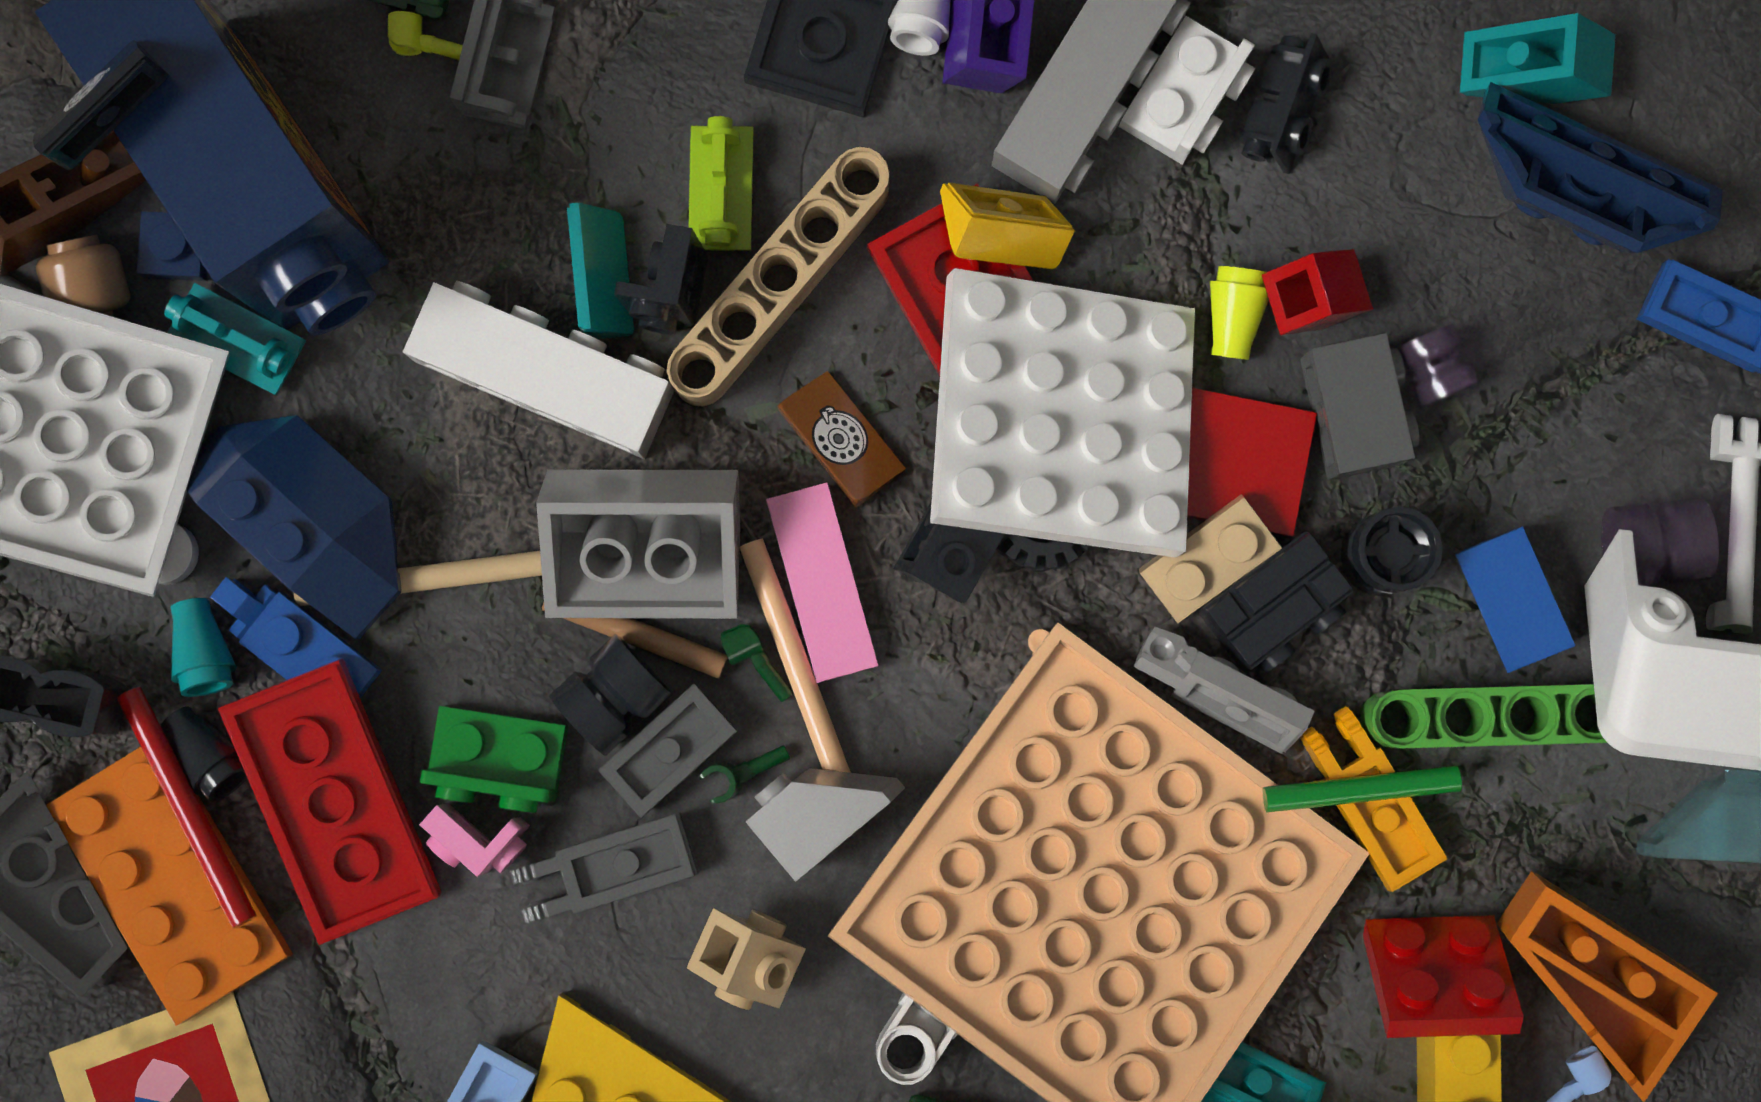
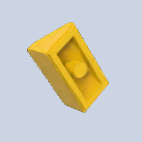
M943 183L940 190L950 245L958 258L1054 269L1060 264L1075 232L1068 220L1046 196L956 183Z

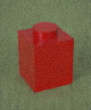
M1354 249L1312 253L1262 274L1280 335L1322 330L1373 310Z

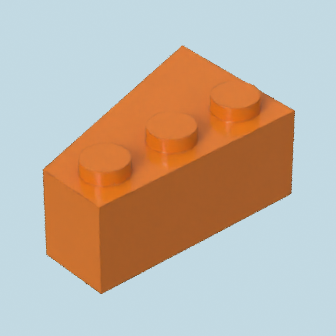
M1533 871L1530 872L1496 923L1512 945L1643 1102L1646 1101L1718 994L1692 970Z

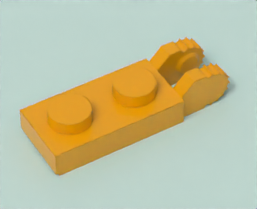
M1345 706L1333 714L1340 734L1359 757L1344 767L1340 768L1330 751L1327 741L1315 728L1311 726L1300 736L1312 761L1325 777L1322 780L1395 772L1383 750L1374 747L1364 728H1362L1349 707ZM1411 797L1336 805L1360 846L1369 852L1368 859L1387 891L1394 892L1447 860V856Z

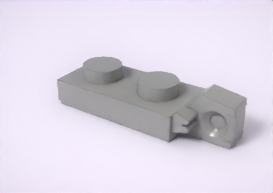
M1154 627L1145 640L1134 664V667L1173 687L1174 690L1171 697L1281 754L1283 752L1286 753L1307 730L1314 714L1312 709L1298 703L1296 698L1286 690L1273 686L1267 687L1240 673L1239 669L1230 661L1220 657H1209L1200 651L1197 652L1196 648L1187 645L1183 636L1158 627Z

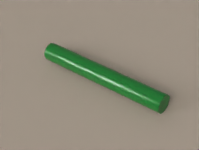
M1458 766L1267 786L1263 787V803L1266 813L1460 792L1462 789V779Z

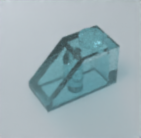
M1725 769V782L1701 781L1637 841L1636 854L1656 858L1761 863V771Z

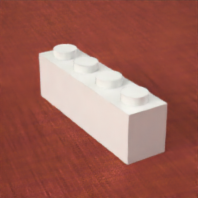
M456 281L451 290L433 282L404 347L403 353L420 365L645 459L674 393L670 382L662 379L665 371L663 367L633 354H630L627 363L605 355L604 351L607 345L604 342L577 330H572L568 339L546 330L549 322L548 319L523 307L514 305L510 314L488 305L491 298L489 294L469 284Z

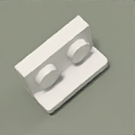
M1185 16L1121 119L1119 127L1182 165L1192 148L1204 154L1223 123V120L1213 115L1225 95L1236 101L1256 69L1246 63L1255 44L1244 38L1239 47Z

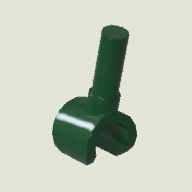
M740 624L721 633L720 639L732 666L751 658L756 671L780 702H783L793 694V691L770 663V659L764 652L759 636L753 627L747 624Z
M782 745L748 762L744 761L735 766L726 762L709 766L700 775V780L717 771L724 773L730 783L727 793L709 801L712 803L726 802L739 794L744 782L753 779V776L790 760V756L786 747Z

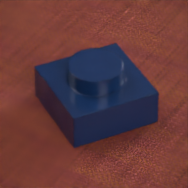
M141 211L137 274L148 279L207 281V270L169 213Z

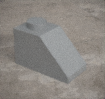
M809 768L794 781H791L785 773H782L754 797L762 808L751 816L746 823L796 882L886 807L905 787L897 778Z

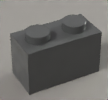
M1387 333L1313 348L1300 359L1311 410L1317 413L1315 428L1327 481L1401 466L1415 458L1413 448L1419 446L1418 425L1411 410L1404 411L1399 386L1405 383L1404 364L1397 348L1390 349Z

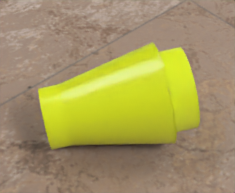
M1218 266L1216 281H1210L1213 331L1211 355L1249 360L1252 343L1269 301L1262 274L1267 272Z

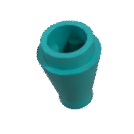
M191 598L173 604L170 607L173 618L171 680L174 683H179L181 695L187 697L205 696L230 688L233 685L231 673L237 666L212 614L209 599Z

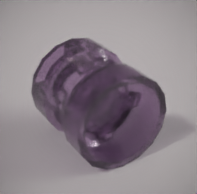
M1454 324L1434 330L1397 348L1401 354L1404 368L1412 372L1416 381L1413 393L1420 408L1445 399L1480 382L1473 365L1464 362L1458 349L1462 341ZM1441 360L1440 364L1431 367L1430 363Z

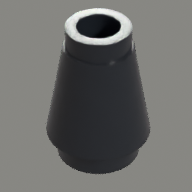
M190 706L174 711L162 722L161 727L195 795L203 794L209 802H216L232 794L247 780L232 741L204 718L196 714Z

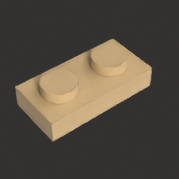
M1241 494L1187 533L1185 553L1176 558L1157 555L1139 568V572L1175 621L1179 623L1282 548Z

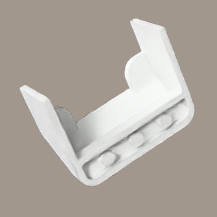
M1619 529L1584 586L1597 723L1601 735L1613 748L1629 755L1761 771V644L1697 637L1692 610L1680 596L1663 588L1638 585L1633 533L1630 530Z

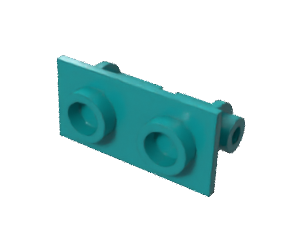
M196 283L193 284L185 298L178 294L174 295L169 300L164 313L165 317L172 320V325L167 333L229 351L225 370L276 396L307 341Z

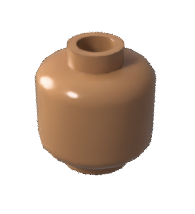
M98 234L46 246L49 255L40 259L36 265L43 297L114 317L113 310L122 308L129 303L131 291L120 252L111 244H100Z

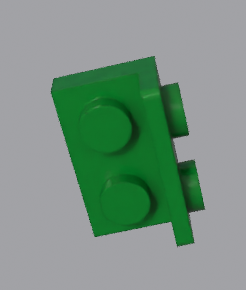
M439 706L429 768L422 770L420 783L436 785V798L474 803L475 792L500 795V808L537 813L539 802L549 803L557 799L568 725Z

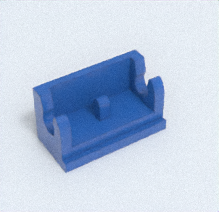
M1523 527L1514 528L1455 554L1507 673L1575 646Z

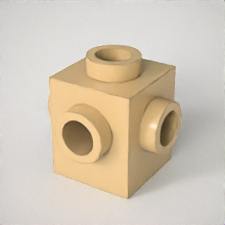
M713 908L687 969L717 987L715 996L734 1006L750 1010L753 1002L756 1001L780 1009L806 948L783 936L787 925L769 915L751 910L748 919Z

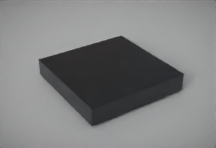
M767 0L744 74L745 83L864 118L890 32L888 19L898 0Z

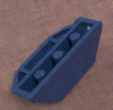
M1490 82L1485 90L1478 123L1505 198L1514 202L1525 214L1538 219L1547 217L1572 229L1576 236L1589 244H1605L1620 252L1627 253L1643 252L1713 230L1720 221L1723 189L1495 83Z
M298 415L219 426L203 442L186 489L195 503L288 589L352 637L359 640L402 592L400 573H398L397 542L392 499Z

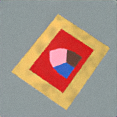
M233 992L177 1026L168 1011L164 1010L49 1052L65 1102H270Z

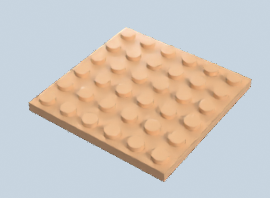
M1057 622L830 931L828 937L1047 1102H1201L1369 856V852L1310 808L1266 813L1263 803V787L1276 786V783Z

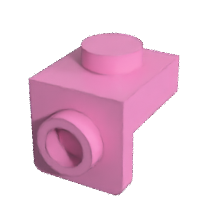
M449 803L436 805L419 824L431 835L426 844L440 859L454 868L461 862L477 877L489 873L493 867L502 874L526 848L527 844L520 837L530 826L521 817L513 818L490 841Z

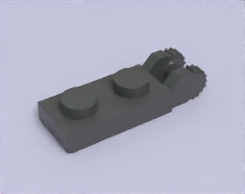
M681 812L556 851L555 857L510 871L514 885L519 883L526 885L542 880L544 875L561 871L568 894L555 899L545 898L530 903L527 908L521 909L525 923L568 910H572L573 914L699 874Z

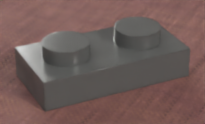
M693 684L598 771L637 815L643 818L731 739L738 730L696 684Z

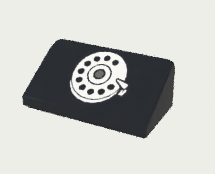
M132 40L35 132L33 136L35 149L41 155L64 169L72 170L167 79L169 74L138 42Z

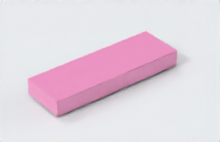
M828 483L766 499L816 682L821 683L878 667Z

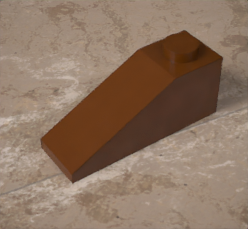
M114 131L104 138L72 170H66L40 154L0 174V277L47 254V245L67 241L146 181Z

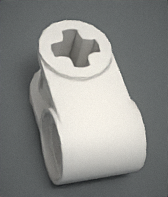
M903 993L899 999V1005L878 1037L876 1057L881 1071L889 1080L901 1085H912L922 1081L932 1071L951 1039H954L958 1034ZM901 1035L917 1037L923 1044L921 1060L909 1069L895 1067L887 1058L889 1044Z

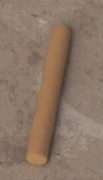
M544 602L542 606V611H545ZM563 618L609 637L617 634L627 644L720 679L728 659L724 653L633 618Z

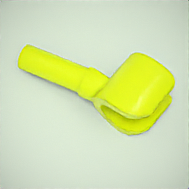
M395 11L388 15L389 45L397 54L413 56L423 51L457 60L460 59L463 45L431 35H422L421 15L405 11Z

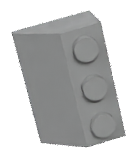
M547 469L536 502L545 618L737 619L740 554L738 470Z

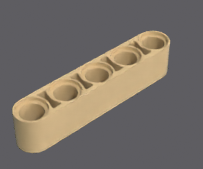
M856 147L840 155L674 349L668 360L667 374L672 387L683 401L693 406L703 407L714 404L719 400L883 208L889 194V169L886 161L878 152L870 148ZM858 170L872 173L879 182L876 189L865 195L851 193L843 183L848 175ZM818 217L828 218L837 225L838 231L830 241L814 243L803 234L806 224ZM779 264L787 265L797 273V280L794 285L788 290L781 292L772 291L762 283L766 271L772 266ZM736 312H746L756 319V328L753 333L742 340H732L722 333L724 321ZM698 359L709 361L715 366V375L707 386L693 389L682 383V372L687 364Z

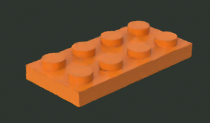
M139 747L48 803L46 807L54 821H57L70 848L177 1026L292 956L293 953L199 795H196L257 917L247 923L232 928L142 748Z

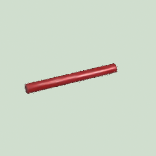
M137 687L117 697V700L232 928L247 923L257 917L142 688Z

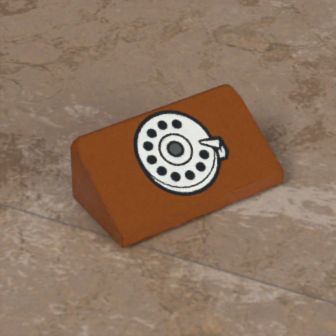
M828 371L777 405L782 416L856 508L906 470Z

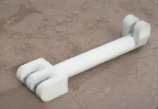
M1716 414L1712 422L1710 460L1732 462L1726 600L1715 602L1708 607L1706 627L1709 630L1723 631L1725 629H1732V632L1749 634L1753 631L1759 466H1761V443H1758L1759 425L1756 418H1740L1737 425L1736 440H1733V417L1731 415Z

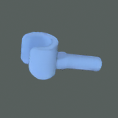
M1593 1045L1587 1046L1566 1059V1064L1574 1079L1564 1084L1546 1102H1572L1583 1094H1594L1609 1086L1611 1070L1597 1047Z

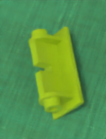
M724 116L709 117L707 126H691L689 228L694 230L705 251H751L754 128L749 126H733V119Z

